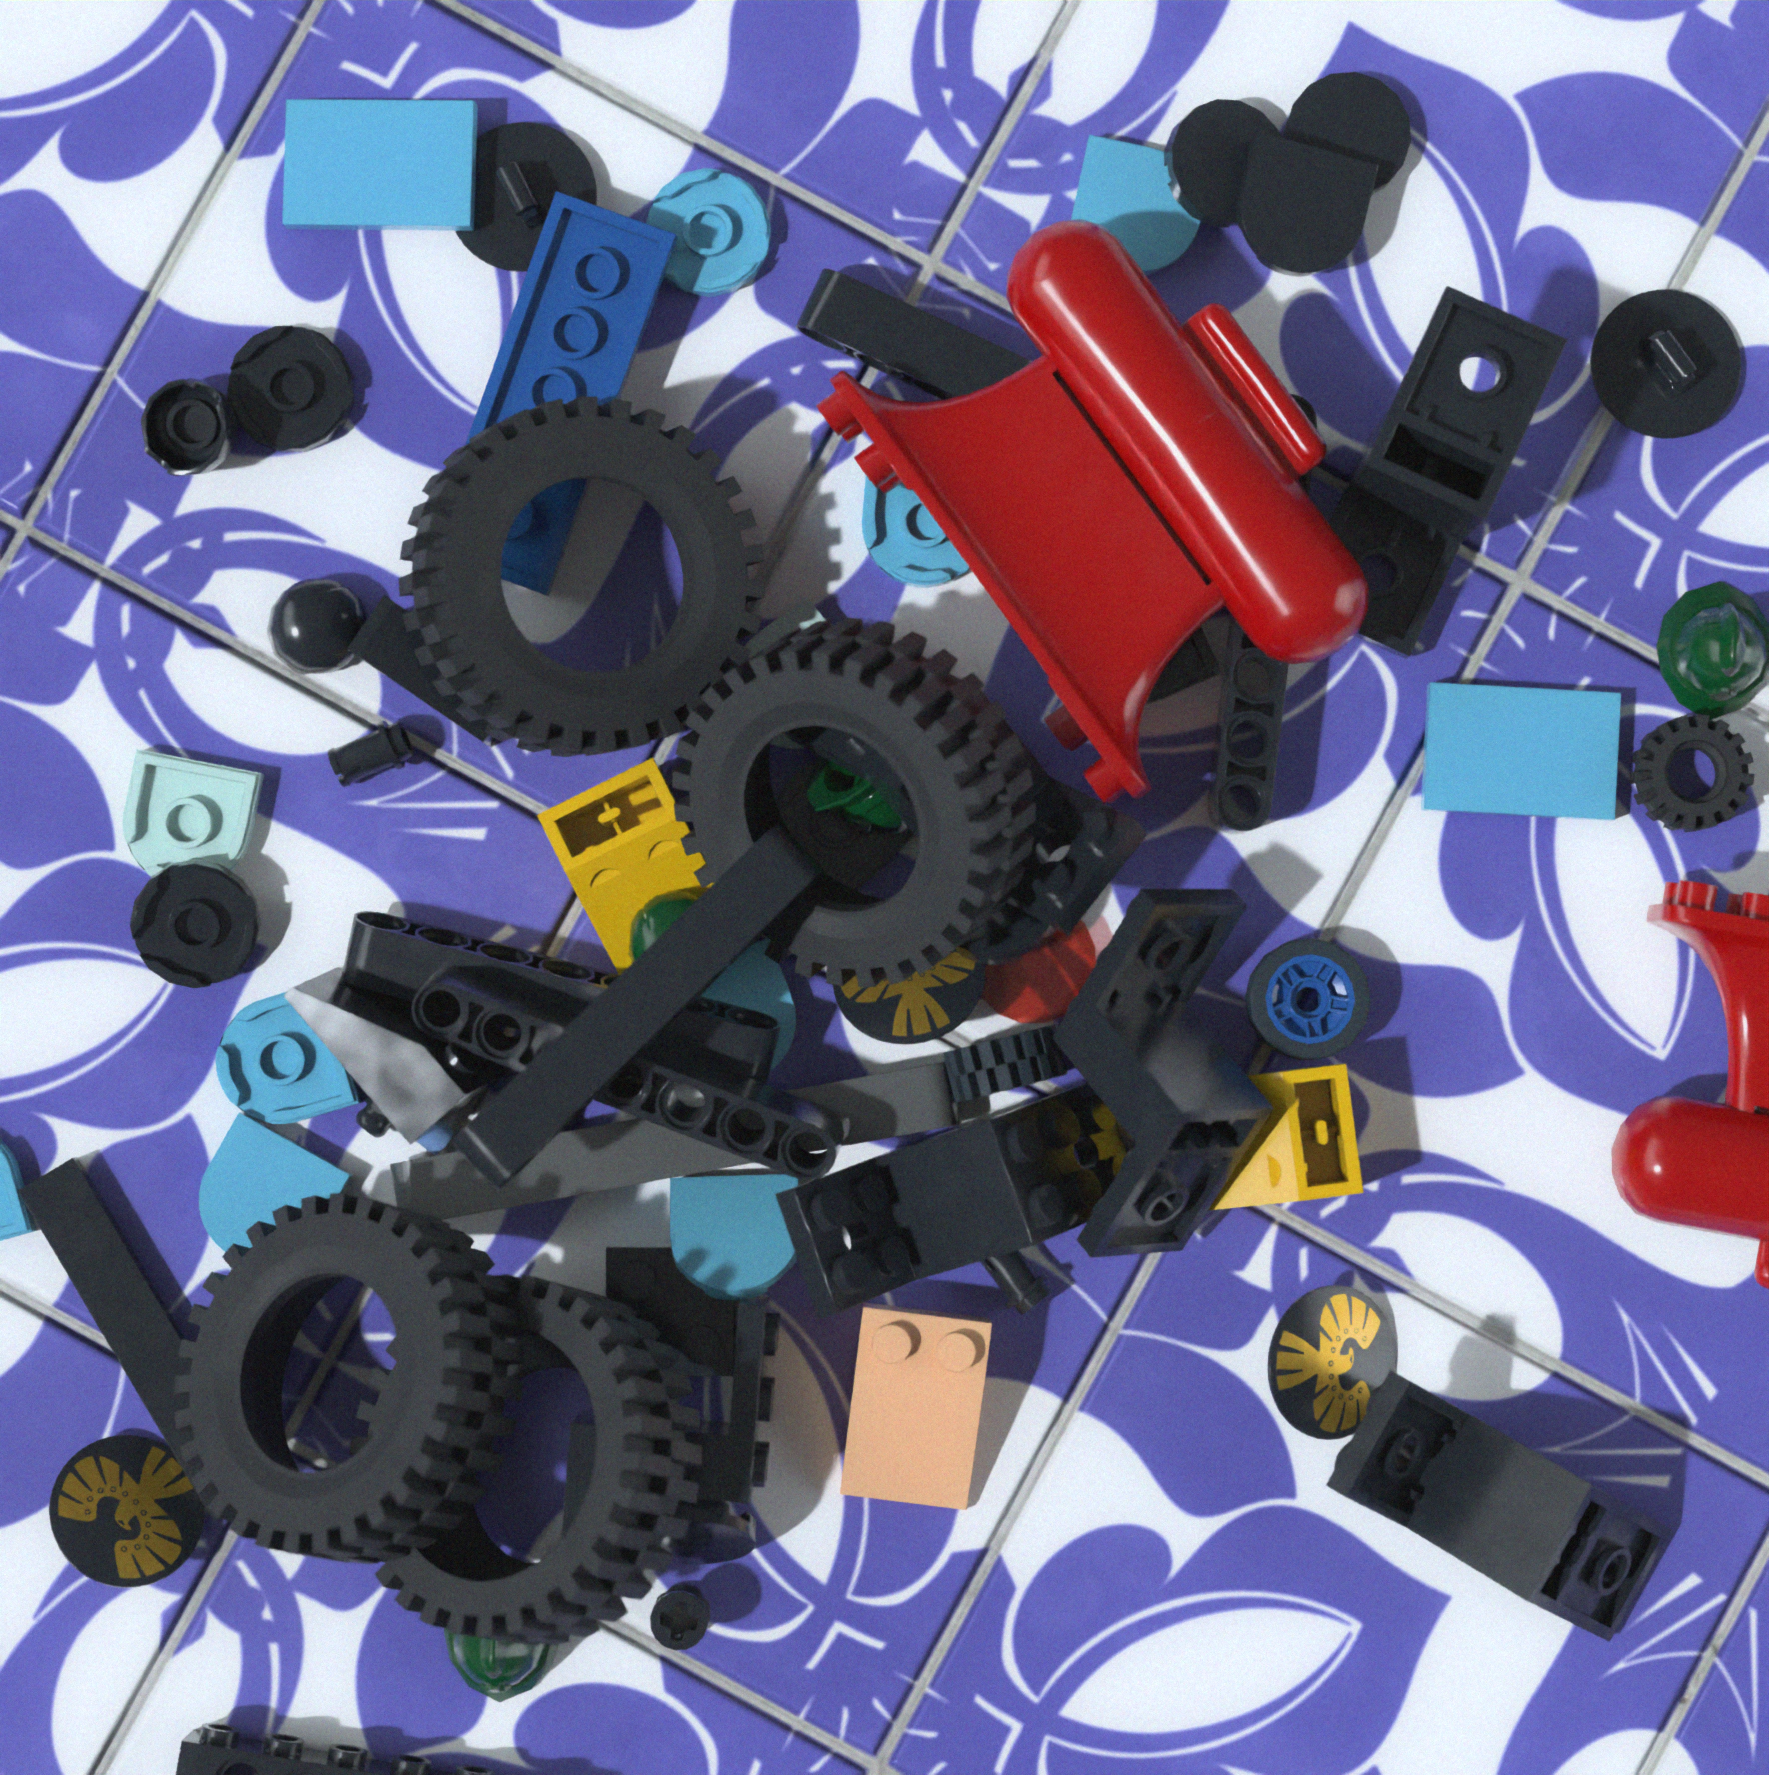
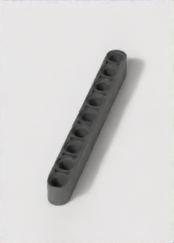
M945 1062L784 1091L826 1107L834 1112L842 1122L845 1133L842 1146L961 1124L958 1103L954 1099ZM748 1108L735 1111L737 1120L745 1128L760 1130L766 1127L765 1120L757 1111ZM636 1118L560 1132L521 1172L500 1190H497L460 1151L389 1165L397 1207L445 1220L755 1162L644 1119ZM803 1132L796 1135L798 1144L807 1152L827 1149L824 1140L815 1133Z

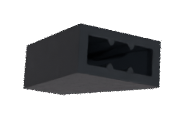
M384 595L347 649L478 740L491 747L496 738L484 732L489 722L485 719L469 722L456 711L463 702L457 693L442 696L432 684V681L442 675L436 663L421 666L414 652V649L426 645L421 629L407 632L402 615L408 613V611Z

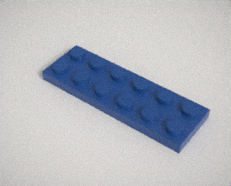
M556 191L465 445L470 443V438L481 431L527 408L531 410L544 402L562 399L563 404H566L580 396H597V403L600 406L615 398L620 399L678 240L677 235ZM580 478L556 483L541 491L525 505L515 518L504 543L501 560V580L549 597L591 479Z

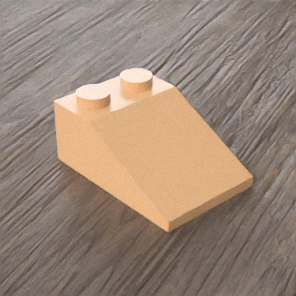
M863 1303L840 1494L967 1510L992 1328L990 1318Z

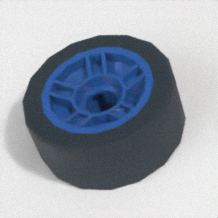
M1313 938L1284 943L1264 955L1250 974L1245 994L1248 1021L1259 1039L1278 1054L1300 1060L1331 1057L1351 1045L1366 1025L1371 1003L1367 977L1355 958L1334 943ZM1304 987L1314 988L1319 992L1316 995V1006L1318 1008L1312 1012L1302 1011L1296 1004V995Z

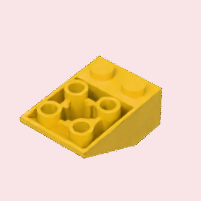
M654 758L537 815L572 887L619 975L632 964L628 955L630 926L638 910L644 907L646 902L655 895L677 890L700 897L715 883L713 882L702 888L694 874L697 869L706 864L702 852L686 856L681 838L691 832L687 822H676L673 805L676 803V800Z
M1329 1064L1247 1075L1274 1109L1209 1210L1297 1202L1363 1193L1346 1064Z

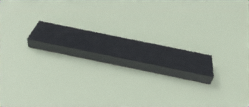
M73 1157L21 1188L18 1192L210 1517L215 1521L218 1518L208 1508L215 1496L199 1494L191 1480L204 1467L185 1464L180 1449L182 1445L194 1439V1434L176 1430L175 1412L190 1407V1397L174 1394L175 1375H190L192 1360L178 1357L181 1340L185 1339L80 1160L78 1157Z

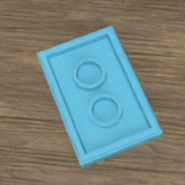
M286 99L282 225L287 229L474 231L477 104L474 100Z
M1430 682L1427 684L1421 810L1598 821L1615 820L1621 693Z

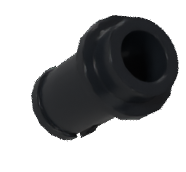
M386 721L379 722L377 731L337 748L328 749L327 752L335 775L341 774L338 777V781L343 787H347L352 782L392 765L397 769L404 768L405 760L414 756L410 739L399 721L391 725Z
M1019 1250L980 1261L1009 1299L1005 1306L1008 1309L1014 1306L1021 1315L1051 1293V1290L1044 1283L1049 1277L1046 1273L1039 1276Z

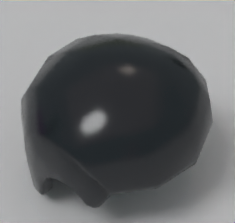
M195 378L167 382L149 397L140 420L143 441L145 443L144 451L166 469L167 474L173 476L209 473L227 460L237 440L238 421L232 405L212 385Z
M328 578L306 579L294 583L278 597L271 607L266 633L274 655L294 672L303 675L330 673L346 666L356 656L347 648L367 618L360 598L349 587H345L341 582Z

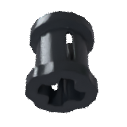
M688 1583L672 1585L667 1591L657 1597L650 1615V1629L655 1639L664 1647L672 1650H686L695 1646L704 1637L711 1617L710 1603L696 1586ZM676 1602L688 1604V1615L698 1618V1621H689L685 1631L673 1629V1618L664 1616V1612L669 1613L673 1611Z

